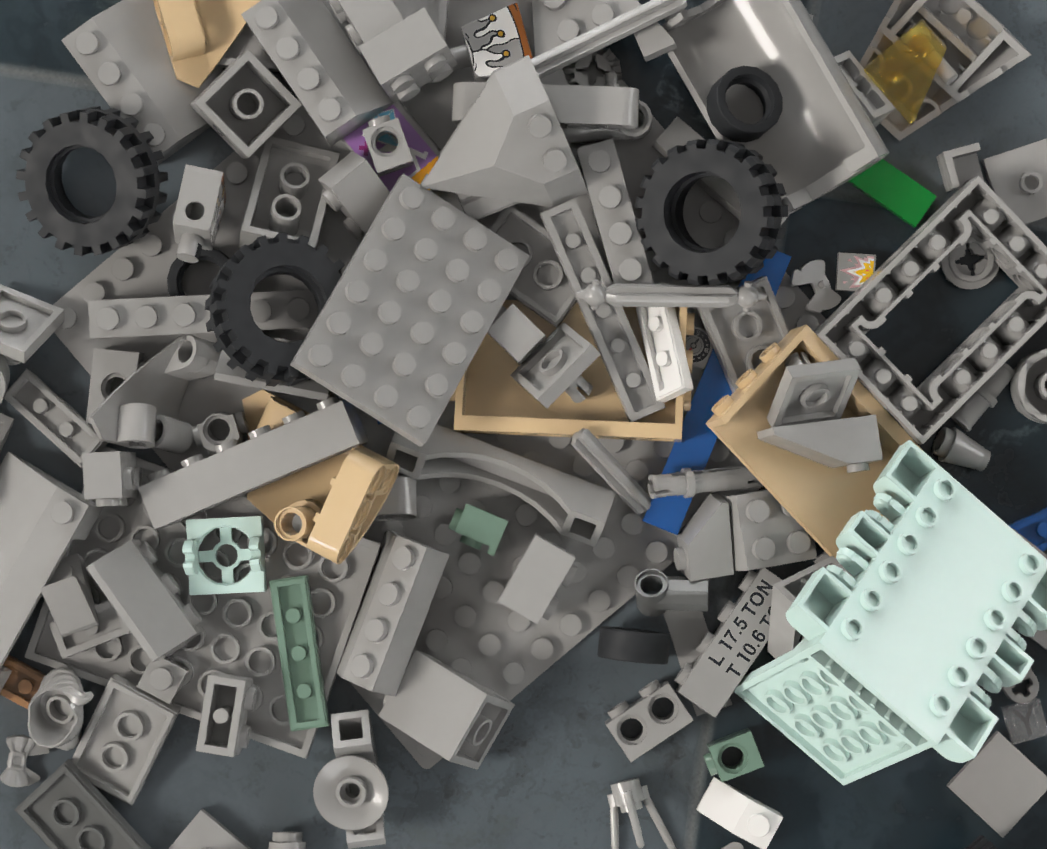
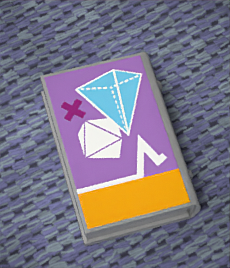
M398 100L372 118L375 119L389 115L390 120L398 117L414 161L412 166L379 177L389 192H391L402 174L407 175L420 184L425 175L429 174L442 151L409 113L408 107H404ZM366 122L341 140L351 152L354 151L365 158L377 174L362 132L363 129L369 128ZM383 135L378 139L376 148L382 153H391L397 148L398 140L393 135Z

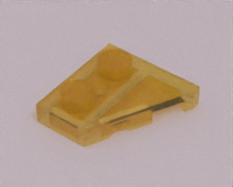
M921 19L867 64L863 70L908 123L912 124L918 115V111L947 47L927 23Z

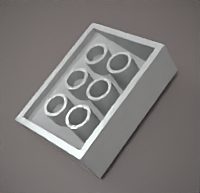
M122 0L95 15L61 40L110 108L121 110L120 117L123 119L132 116L136 118L139 123L135 129L139 133L150 131L154 137L148 143L153 152L161 150L164 156L163 159L157 161V165L211 127L190 104L224 70L217 65L200 88L177 80L153 0Z

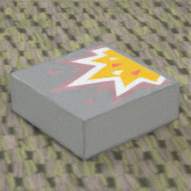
M837 253L835 291L855 292L875 272L876 255Z

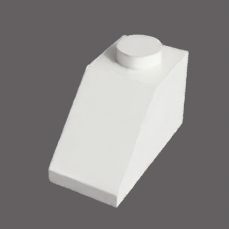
M713 777L696 808L697 811L760 849H767L783 820L780 812L731 785L721 782L716 777Z

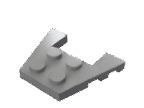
M532 0L535 57L641 4L637 0ZM658 22L634 33L646 62L677 48L674 39ZM563 69L540 79L542 84L569 85Z

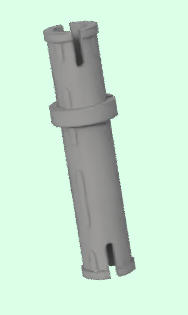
M745 466L691 471V468H682L680 472L652 474L648 476V480L652 481L648 482V491L652 499L675 495L691 498L695 494L762 486L760 481Z

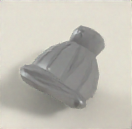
M60 667L45 675L38 691L28 705V732L31 739L37 745L69 751L78 745L82 737L83 705L91 701L94 695L92 691L84 692L80 679L72 669Z

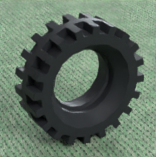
M93 106L47 119L42 123L43 129L33 131L28 137L33 143L32 147L21 150L19 157L27 161L26 168L17 170L16 179L25 180L26 191L18 193L19 200L29 201L32 210L25 214L28 221L31 222L38 219L43 226L38 234L43 239L51 236L56 237L55 247L60 250L72 247L74 248V255L83 256L94 253V256L119 249L134 243V240L148 234L150 231L147 226L158 222L162 215L156 211V207L165 203L168 194L159 191L160 183L168 181V172H159L157 161L164 158L161 150L156 152L151 150L148 143L154 139L150 131L139 133L135 129L139 121L133 116L121 118V110L115 108L101 110V106ZM85 147L96 150L105 157L113 169L117 183L116 198L111 209L101 216L84 215L74 208L65 194L62 183L63 164L67 156L76 148Z
M278 233L274 238L267 239L266 235L258 237L253 243L245 244L238 249L220 268L219 273L209 286L212 291L210 297L205 301V310H210V320L206 323L207 332L214 331L217 342L213 346L217 353L224 350L229 356L230 360L227 362V365L232 370L239 366L247 372L245 378L252 382L258 377L266 380V386L275 387L279 383L287 382L288 386H293L305 379L311 380L310 377L290 365L305 338L290 343L276 341L268 337L255 324L250 310L251 295L256 285L266 277L279 274L292 276L307 286L314 295L318 306L317 317L319 316L342 276L340 270L345 264L341 259L333 263L326 256L329 248L321 244L317 249L308 245L309 237L301 235L296 240L288 239V233Z

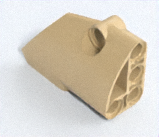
M153 0L176 79L200 88L247 24L241 14L261 0Z
M264 389L242 399L249 432L266 425H270L271 430L284 425L282 418L303 410ZM303 410L304 413H305V416L311 414V413H309V412ZM361 445L352 447L347 452L247 493V500L274 523L275 531L280 538L286 541H295L339 565L354 550L378 515L397 479L400 466ZM296 514L302 520V528L299 533L294 530L292 525L293 517Z

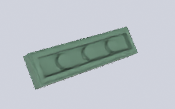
M304 575L270 580L269 584L290 730L298 731L329 726L309 577Z

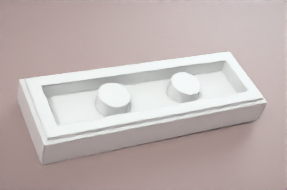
M636 307L656 401L667 402L694 389L675 307Z

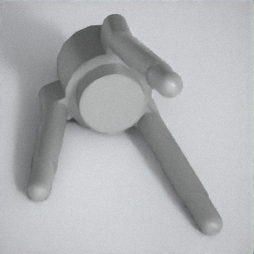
M639 777L610 785L612 794H608L607 798L610 806L612 849H619L618 807H620L621 813L628 812L638 848L644 847L642 830L636 811L643 808L642 800L668 849H677L650 798L647 785L641 786Z

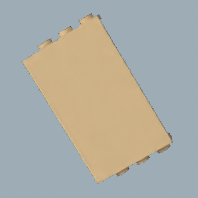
M505 300L502 305L508 309L514 304L546 335V338L556 329L555 326L517 300ZM576 302L563 322L597 349L578 302ZM622 306L648 365L636 307ZM675 307L689 371L692 373L693 351L686 350V335L694 336L695 313H687L688 307ZM487 333L449 400L455 401L454 431L459 433L571 438L574 433L585 428L596 439L682 442L683 411H691L692 390L664 402L666 408L634 422H629L600 355L581 374L593 387L589 396L577 387V390L586 398L584 401L575 403L564 391L548 408H545L510 376L520 365Z
M806 324L790 330L778 344L774 342L768 346L759 356L762 362L755 370L751 368L738 378L735 383L738 388L731 396L725 395L712 407L711 411L714 415L705 424L830 557L834 556L836 558V553L839 550L836 545V538L849 519L861 510L865 512L866 509L880 513L873 504V498L876 495L873 485L898 447L908 440H911L919 448L920 446L858 379L841 419L876 415L883 460L869 463L870 470L847 473L846 467L830 468L758 439V431L771 428L767 415L786 369L785 361L790 355L798 352L802 361L800 353L805 352L809 357L810 363L839 360Z

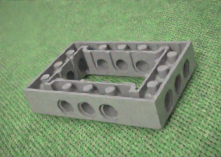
M979 176L967 180L814 333L839 360L856 358L861 367L857 378L860 383L917 444H924L1047 322V247ZM969 237H973L985 252L987 251L989 255L993 252L994 262L1014 281L1018 288L916 388L911 383L913 379L908 374H902L884 355L886 351L882 346L876 347L865 334L870 329L881 326L887 320L885 316L901 300L908 299L913 294L912 289L927 274L936 272L941 267L938 263L955 247L962 246Z

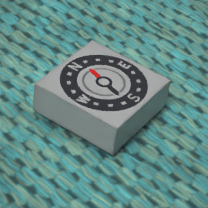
M694 326V336L686 335V350L693 351V366L705 370L713 346L706 330Z

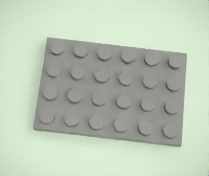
M402 174L392 188L290 365L421 447L428 440L530 255L430 190L420 188L421 185Z

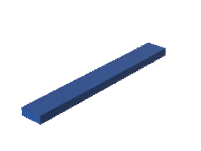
M777 251L772 259H765L763 261L764 267L757 273L746 275V279L741 280L738 287L744 285L745 281H752L761 276H767L772 291L776 296L791 256ZM712 349L692 398L691 411H687L683 420L682 442H674L662 474L680 472L682 468H691V471L704 470L718 437L705 423L714 415L711 411L712 407L725 395H732L714 349ZM675 495L656 499L651 498V506L646 510L642 521L678 535L693 497L684 498L683 495Z

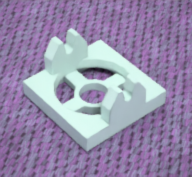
M263 516L186 520L187 540L183 543L182 552L185 554L183 569L185 574L189 575V595L267 591ZM220 528V542L215 545L214 549L198 551L205 536L214 529ZM232 528H236L246 534L250 540L248 549H241L233 541ZM229 544L237 550L238 557L232 566H223L217 559V551L222 545ZM242 560H249L251 570L248 575L235 582L234 569L239 566ZM213 562L216 567L222 570V583H217L207 577L199 563Z

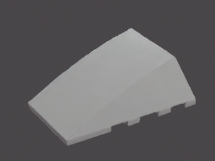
M894 0L862 57L860 65L895 108L880 124L900 141L1032 54L976 0ZM922 24L930 30L932 34L931 44L958 74V77L952 83L946 85L927 61L903 42L902 34L908 26Z

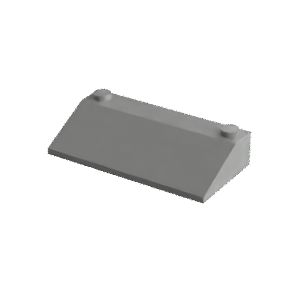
M7 452L0 465V692L12 672L3 664L42 596L41 587L48 585L72 540H86L103 507H96V502L92 500H84V495L12 452Z

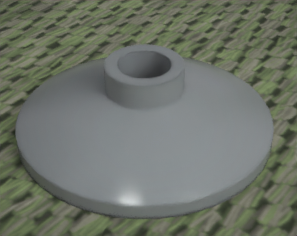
M344 755L334 758L322 767L314 782L313 797L319 813L330 824L344 830H360L374 824L382 816L389 800V787L383 772L372 761L356 755ZM350 783L358 785L360 793L357 795L349 793L347 785Z

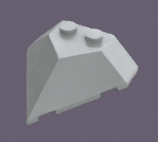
M529 55L500 67L491 73L475 103L471 104L440 152L437 162L420 183V188L553 208L588 192L571 148Z

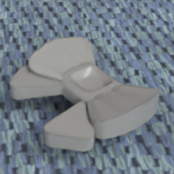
M824 260L810 261L799 268V270L792 272L789 282L791 287L811 284L815 293L805 306L806 311L820 313L840 303L841 296L831 289L829 280L825 275Z
M26 735L8 736L6 738V743L10 750L7 760L8 767L0 775L1 782L11 787L30 786L38 782L40 776L26 767L27 756L48 754L49 748L37 745L31 737Z

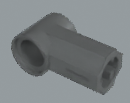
M653 568L645 569L636 576L634 582L636 604L642 614L655 617L665 613L666 610L708 612L709 579L690 582L687 577L666 576L662 571ZM649 591H657V592H658V593L652 594V595L646 594V593L649 592Z

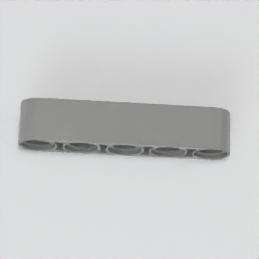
M457 82L453 84V123H460L471 104H474L486 86V82ZM542 84L561 128L633 130L638 128L639 89Z

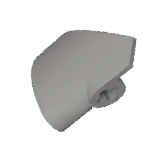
M184 335L136 370L89 417L99 440L134 449L156 448L174 454L185 453L192 443L193 433L191 424L177 419L179 408L189 381L211 376L215 373L221 351L217 353L213 346L215 343L195 336Z

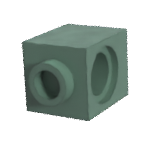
M749 728L706 743L709 753L704 754L703 757L711 776L718 774L721 782L764 767ZM732 746L739 748L742 753L739 763L734 766H727L722 763L721 756L726 748Z

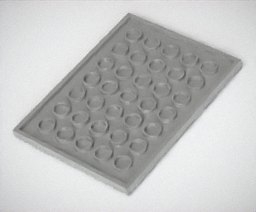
M105 446L101 452H115L119 450ZM136 457L137 467L142 468L143 485L149 483L148 475L167 468ZM139 490L138 497L127 498L126 506H103L86 540L73 539L63 558L79 553L84 559L85 567L126 542L139 539L141 543L146 541L154 549L159 558L155 563L163 574L168 572L178 583L181 591L177 594L185 605L190 603L197 610L202 618V622L199 625L204 631L168 657V659L190 670L173 702L175 706L181 708L179 713L201 721L209 674L220 672L253 678L252 687L257 688V698L254 710H248L246 725L251 726L250 739L305 759L308 758L318 728L298 731L290 730L269 581L304 575L309 577L326 702H328L337 676L336 672L382 543L363 537L349 556L338 565L295 541H286L280 538L275 531L274 523L247 500L246 495L232 499L171 526L155 530ZM296 514L293 517L292 525L294 530L299 533L302 528V520ZM263 516L267 591L189 595V575H186L183 569L185 554L182 552L183 543L187 540L186 520ZM220 528L214 529L205 536L198 551L214 549L215 545L220 542ZM232 528L233 541L241 549H248L250 540L246 534L236 528ZM225 544L218 549L217 559L220 564L232 566L236 562L238 554L232 545ZM242 560L239 566L234 569L235 582L248 575L251 570L249 560ZM213 562L199 563L207 577L217 583H222V570L216 567ZM86 569L94 605L107 601V597ZM44 599L25 658L55 669L60 667L72 669L78 677L105 687L114 673L138 685L150 662V658L132 633L62 659L49 623L54 622V618Z

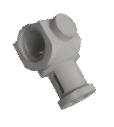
M243 411L233 414L217 412L208 416L203 423L192 426V433L197 447H205L210 457L216 454L214 447L234 439H236L237 444L243 443V434L249 433V428ZM222 419L228 423L230 433L226 439L221 440L213 436L211 426L214 420Z

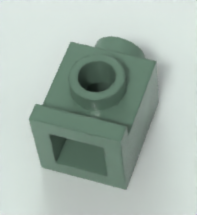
M467 503L464 510L456 508L448 529L461 534L460 542L479 550L482 544L490 546L487 554L494 556L509 520Z

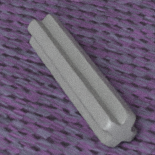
M582 428L571 437L572 446L636 514H641L650 508L651 497L588 429Z

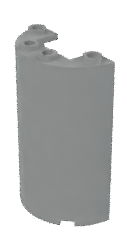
M707 0L699 6L688 10L684 8L664 18L666 23L661 26L674 39L677 46L676 49L667 52L717 140L732 141L717 131L711 124L707 113V96L711 87L732 68L743 65L757 67L768 73L778 84L783 97V111L778 122L759 139L746 143H737L745 145L746 149L757 151L763 156L762 162L764 164H771L778 174L774 179L776 183H783L786 195L780 197L782 206L788 205V215L851 180L889 154L888 149L801 0ZM735 84L727 90L726 103L729 111L735 118L747 124H755L762 119L763 105L758 95L752 89L745 85Z

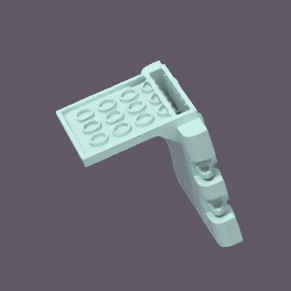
M911 440L898 447L873 485L876 493L873 498V504L880 513L874 510L866 509L865 512L861 510L849 519L836 538V545L839 549L836 553V559L851 575L836 565H828L827 568L822 567L815 571L786 612V619L789 624L805 638L793 650L745 675L733 691L843 786L931 747L946 759L956 763H964L974 759L999 719L989 710L992 702L991 698L978 685L991 693H999L1002 687H1011L1022 682L1035 660L1024 652L1027 644L1018 633L1027 637H1033L1037 630H1047V559Z

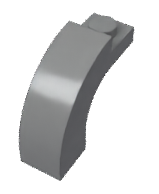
M368 709L330 714L333 749L336 758L344 755H356L372 761L379 767ZM354 783L347 785L349 793L353 795L360 793L358 785ZM383 813L369 827L360 830H346L348 849L386 844L385 814Z

